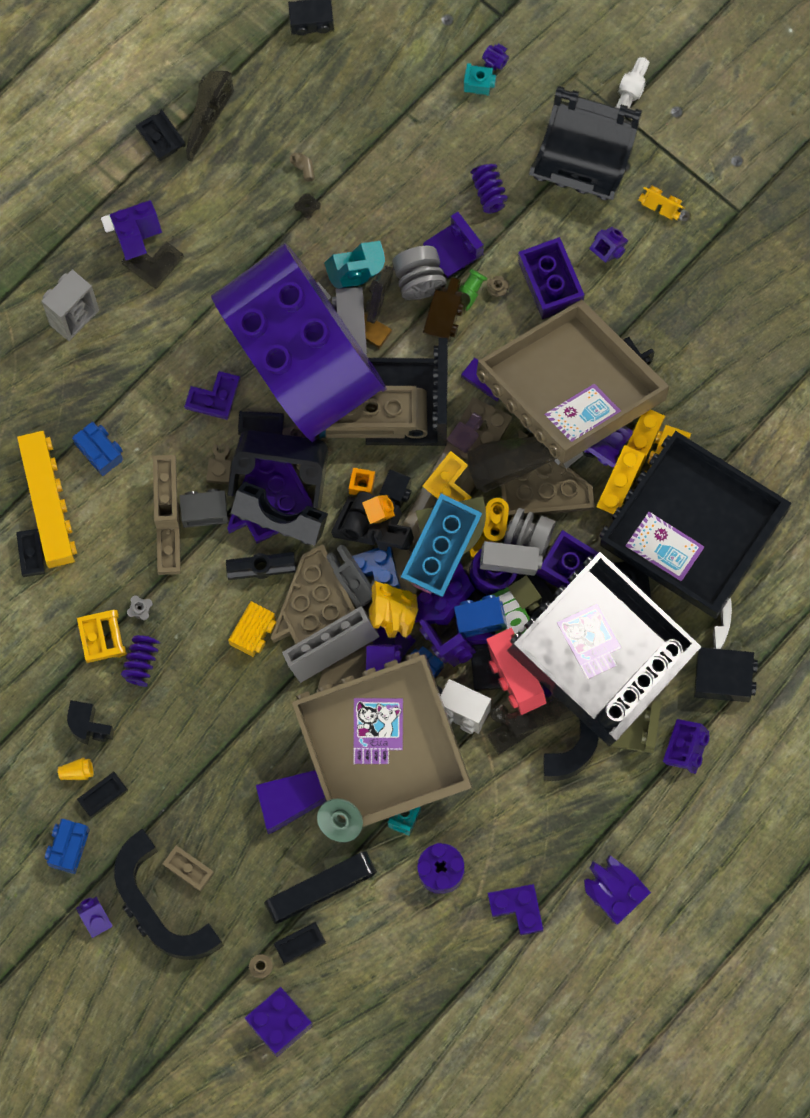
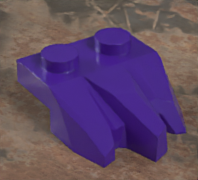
M609 855L606 860L607 867H602L592 861L590 869L595 879L584 880L586 894L597 906H600L614 924L618 925L651 892L629 868Z

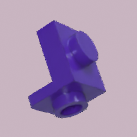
M97 897L83 900L79 904L80 906L76 908L92 938L113 927Z

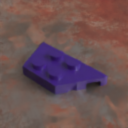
M460 562L443 597L424 591L420 593L417 597L418 612L415 622H419L423 618L430 625H448L456 615L454 607L459 606L463 601H467L475 588Z

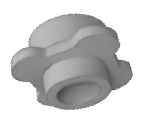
M133 596L130 600L131 606L127 610L128 616L147 620L150 607L153 605L152 601Z

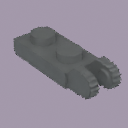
M341 544L337 547V550L345 563L341 566L336 555L331 552L326 555L327 560L356 608L364 607L372 601V586L354 558L352 559L348 549Z

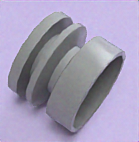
M434 246L410 248L393 258L392 265L396 277L400 279L398 285L401 288V295L404 299L419 300L433 296L435 290L442 291L443 287H446L447 282L445 277H443V270L439 267L440 259Z
M518 508L507 527L504 544L539 548V555L544 557L556 521L541 516L538 522L533 524L534 513L529 512L526 520H523L525 509Z

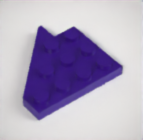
M256 458L254 470L245 475L244 481L265 489L269 503L276 510L285 514H296L301 512L306 506L313 507V503L291 463ZM233 514L227 527L230 534L247 525L256 544L279 533L269 528H262L249 520H242Z

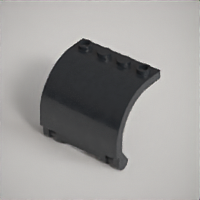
M558 86L548 127L539 153L530 168L529 175L534 176V179L538 181L554 182L558 187H571L582 194L591 193L597 195L602 200H613L621 185L630 159L642 110L628 109V106L622 104L620 108L579 97V91L573 90L571 92L565 90V87ZM562 98L569 100V103L562 101ZM625 117L631 118L632 122L625 120Z

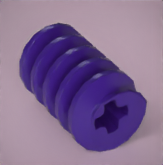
M484 164L470 172L472 180L475 182V188L478 190L477 194L480 197V203L483 205V212L495 213L505 207L504 202L508 200L507 195H502L505 192V188L500 187L503 184V181L498 179L500 173L494 172L497 169L496 164Z
M136 635L131 639L134 644L129 646V650L132 653L126 655L129 661L124 663L126 670L121 672V676L129 683L148 687L143 678H150L151 676L145 671L153 670V666L148 664V661L156 660L150 654L157 653L159 650L153 645L161 643L148 636Z

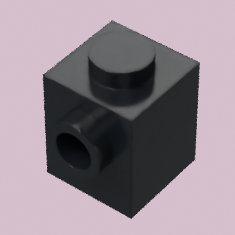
M389 470L379 493L380 496L387 495L390 500L395 502V505H399L401 508L403 502H408L412 492L409 489L411 477Z

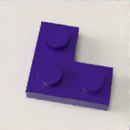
M218 371L212 391L190 386L184 406L185 409L228 420L240 383V376Z
M534 884L488 893L492 917L516 913L520 936L543 931Z

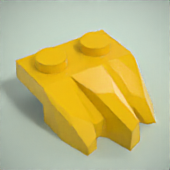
M375 581L371 587L372 604L369 607V619L373 628L379 629L382 626L385 628L388 638H395L397 632H400L405 638L408 637L412 632L418 612L417 595L410 591H404L389 584Z

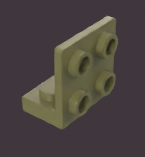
M652 701L651 706H648L610 747L654 753L661 702Z

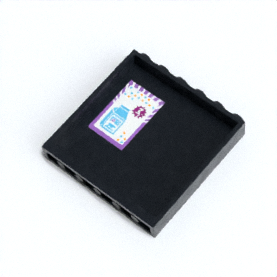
M675 431L672 436L668 435L663 441L661 453L654 454L649 462L651 467L647 473L645 471L641 473L637 480L639 485L636 489H631L624 499L626 503L623 508H617L612 516L614 521L610 527L606 525L599 535L601 538L600 546L714 619H717L788 513L792 503Z

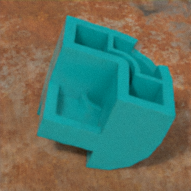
M381 241L361 243L352 252L333 254L327 259L324 265L333 286L342 289L360 286L371 281L383 269L385 263Z

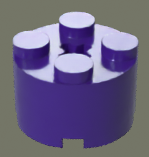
M480 549L475 555L469 570L470 581L475 588L484 594L492 595L512 585L517 573L500 571L493 573L491 570L480 569Z
M436 843L426 848L419 857L417 865L418 876L422 885L430 892L436 894L449 893L456 890L462 883L465 874L464 860L460 852L453 846ZM445 865L446 872L441 871L437 873L436 866Z

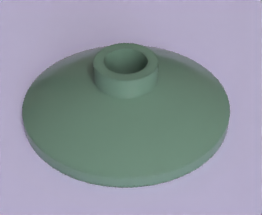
M336 798L326 801L322 804L317 814V822L321 831L328 838L337 842L354 840L360 834L363 827L362 815L358 808L344 799Z

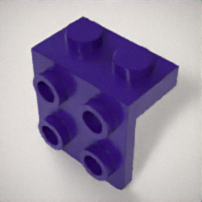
M423 618L419 621L422 625L420 628L421 633L426 640L431 642L433 652L445 664L448 662L455 667L460 663L469 661L472 655L476 653L472 644L460 633L444 644L436 630Z

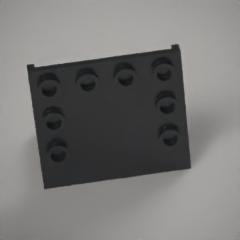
M438 338V345H434V358H368L385 386H416V388L427 391V435L422 438H410L406 435L405 438H366V445L447 446L448 338Z

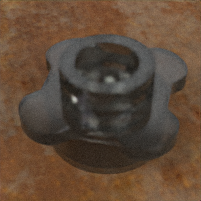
M309 193L304 194L299 199V202H296L294 205L295 210L302 212L305 218H311L312 213L321 207L320 202L316 201Z

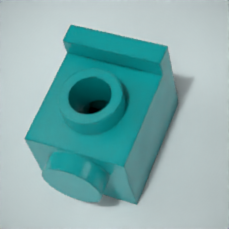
M467 63L464 92L490 95V89L495 88L496 75H493V68L473 66L471 63Z
M417 807L409 810L410 814L407 817H403L401 813L392 816L388 821V827L410 836L421 808Z

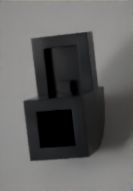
M70 700L67 722L72 734L78 741L88 745L90 736H93V740L105 742L106 739L113 740L114 729L111 725L93 723L96 710L93 704Z

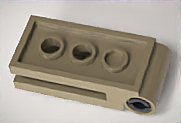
M386 386V391H379L326 429V438H405V435L410 438L425 437L427 435V391L416 388V386Z

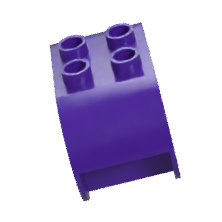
M286 243L211 295L217 310L276 399L310 441H315L318 434L379 391L384 392L387 390L380 375L324 292Z

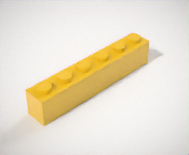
M44 431L18 436L17 439L48 568L74 563V555L77 554L75 541L70 542L69 534L73 532L70 520H65L64 513L68 512L65 499L61 500L59 492H62L63 489L60 478L56 479L54 471H58L55 457L51 458L50 450H53L51 438H46Z

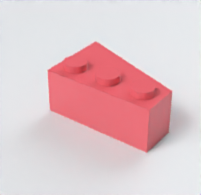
M509 628L486 639L491 656V661L488 663L494 674L498 673L500 676L498 681L502 690L509 692L508 699L513 709L518 708L520 714L523 715L547 703L539 681L507 651L513 645L509 641L515 635L513 629Z

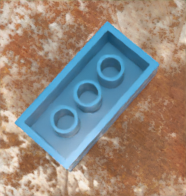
M440 494L401 578L443 597L482 513L444 494Z

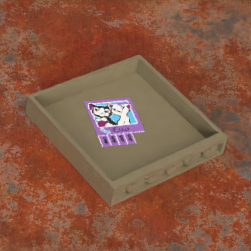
M419 652L406 656L407 661L399 664L397 660L385 663V669L376 671L375 667L362 672L363 677L354 679L352 675L340 680V685L332 687L330 683L318 688V693L310 695L308 691L296 695L297 700L292 702L326 801L338 798L354 804L362 815L363 827L473 787L426 654L420 656Z

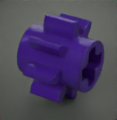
M499 43L494 46L489 45L482 56V59L486 62L484 67L502 70L509 59V56L505 53L507 48Z

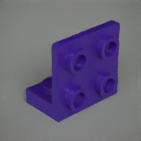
M459 212L451 215L450 226L423 243V246H434L437 249L440 259L439 267L447 278L483 256L484 252L483 243Z
M623 426L584 452L592 453L603 465H609L614 468L619 451L632 436L633 431Z

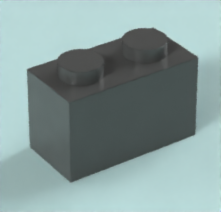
M210 489L206 493L189 491L185 495H180L181 518L184 528L229 523L225 491Z

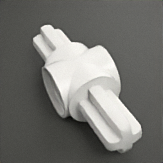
M639 57L632 72L625 73L618 90L621 97L616 108H620L622 104L628 106L629 109L633 101L640 99L646 84L644 75L649 66V61L646 58Z

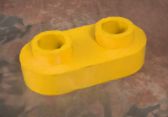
M493 498L486 506L483 535L488 542L500 543L504 540L507 530L509 506L502 498ZM499 508L502 512L495 514L493 510ZM492 530H497L499 534L497 536H493L490 532Z

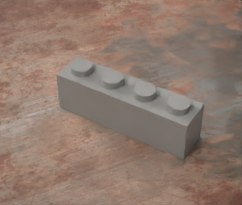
M362 287L336 289V297H332V306L337 310L338 315L367 356Z
M360 606L282 653L289 668L301 683L380 636L376 628H373L369 616L363 607Z

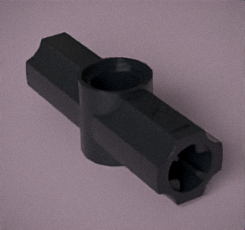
M294 552L272 555L258 553L253 557L226 560L228 580L254 577L265 579L271 575L296 573ZM260 562L267 564L263 570H257L255 568L256 565Z

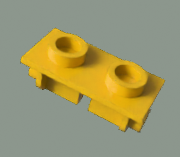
M652 185L650 188L643 187L647 192L646 194L642 193L638 201L642 202L641 205L656 211L660 204L662 207L659 214L672 221L673 219H679L681 212L678 211L679 208L685 209L681 205L682 200L672 195L668 199L661 195L662 190Z

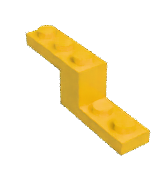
M649 410L640 416L627 446L624 445L596 506L597 508L612 515L618 507L622 508L624 499L635 477L638 478L665 419V415Z

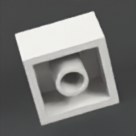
M449 679L441 694V699L450 724L454 722L460 725V728L467 733L473 734L475 732L479 734L491 710V698Z

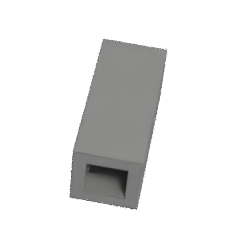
M484 541L481 548L480 569L535 575L537 570L542 567L543 556L539 555V548Z

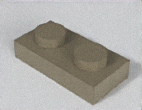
M177 845L162 864L200 892L214 875V871Z

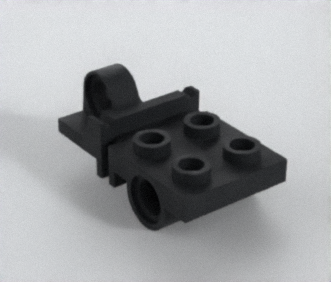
M359 492L356 498L348 496L331 531L333 538L374 545L376 542L379 549L387 551L389 546L401 550H408L414 540L411 527L397 525L402 516L399 505H395V502L392 501L394 517L381 523L370 524L362 502L375 496L367 492Z

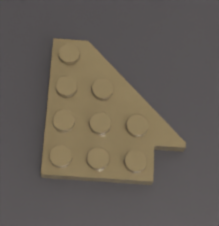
M518 431L519 449L498 451L502 499L509 506L508 518L513 517L518 508L525 509L524 516H527L529 512H533L534 515L594 510L592 485L569 467L566 469L562 463L557 465L551 458V453L524 432Z
M323 544L302 554L271 635L273 643L291 635L295 644L355 610L346 590L335 576L334 570L327 560L326 555L328 553Z

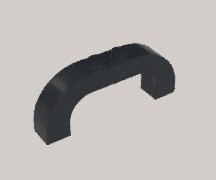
M580 719V738L571 750L564 753H544V781H561L571 778L584 770L593 759L599 737Z
M142 828L125 842L116 858L114 868L115 883L120 896L126 904L122 908L129 918L133 916L139 923L136 925V928L142 937L147 935L152 943L163 953L181 960H195L213 954L224 945L209 923L190 935L174 934L163 925L138 889L136 875L139 867L145 860L158 852Z

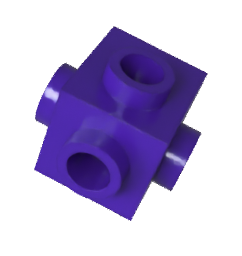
M616 228L602 229L594 237L595 241L589 249L606 263L615 258L619 259L626 250L624 247L628 240Z

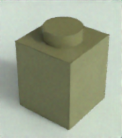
M527 575L507 587L522 609L525 608L528 614H532L540 608L542 597Z

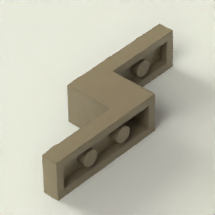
M176 455L153 456L154 522L157 528L158 575L181 574L180 509L177 502Z

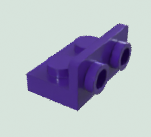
M677 719L663 762L666 765L684 768L690 773L696 774L697 769L702 764L704 748L709 743V731L700 723Z

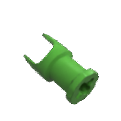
M470 269L468 279L458 290L470 296L471 300L466 311L471 308L476 300L477 292L483 281L488 279L474 269Z

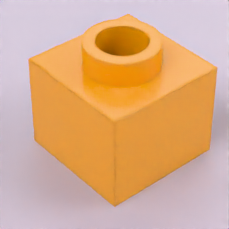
M353 468L349 484V494L357 495L359 492L372 494L376 478L375 471ZM360 483H365L367 486H366V487H361V486H358V485H359Z
M387 495L376 496L362 502L370 524L381 523L395 516L393 511L394 505Z

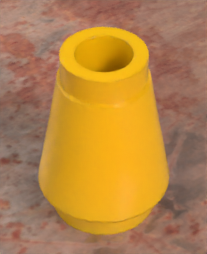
M84 757L58 767L60 780H88L89 777L94 775L91 760Z

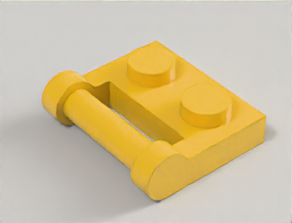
M109 610L77 618L86 663L112 657H122L127 654L126 647L122 644L117 621L119 618L118 610ZM102 621L109 622L114 648L107 649Z

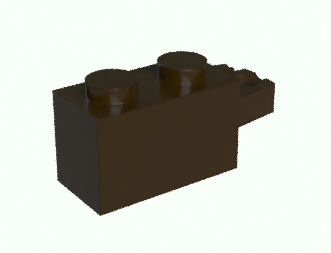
M451 277L448 288L443 287L442 291L435 290L423 330L424 335L437 339L448 338V342L451 341V337H456L459 327L456 324L457 317L462 316L465 304L462 303V292L458 291L461 280Z

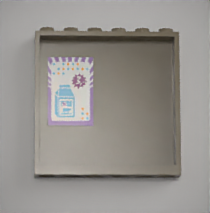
M582 299L479 360L476 374L478 379L491 389L493 395L499 398L506 405L507 409L520 419L522 425L528 428L535 435V438L549 449L551 455L562 464L665 401L669 385Z

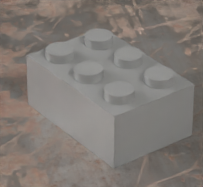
M73 269L68 274L62 275L58 284L53 289H49L41 301L50 326L68 341L100 311L92 286Z

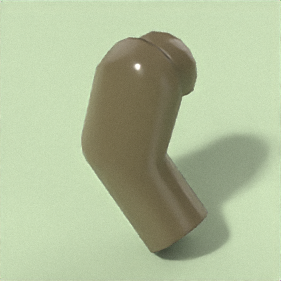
M301 153L291 154L290 162L303 171L304 181H313L315 177L312 160Z

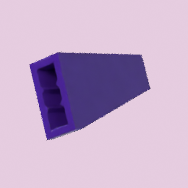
M316 770L256 785L268 834L274 833L326 802Z

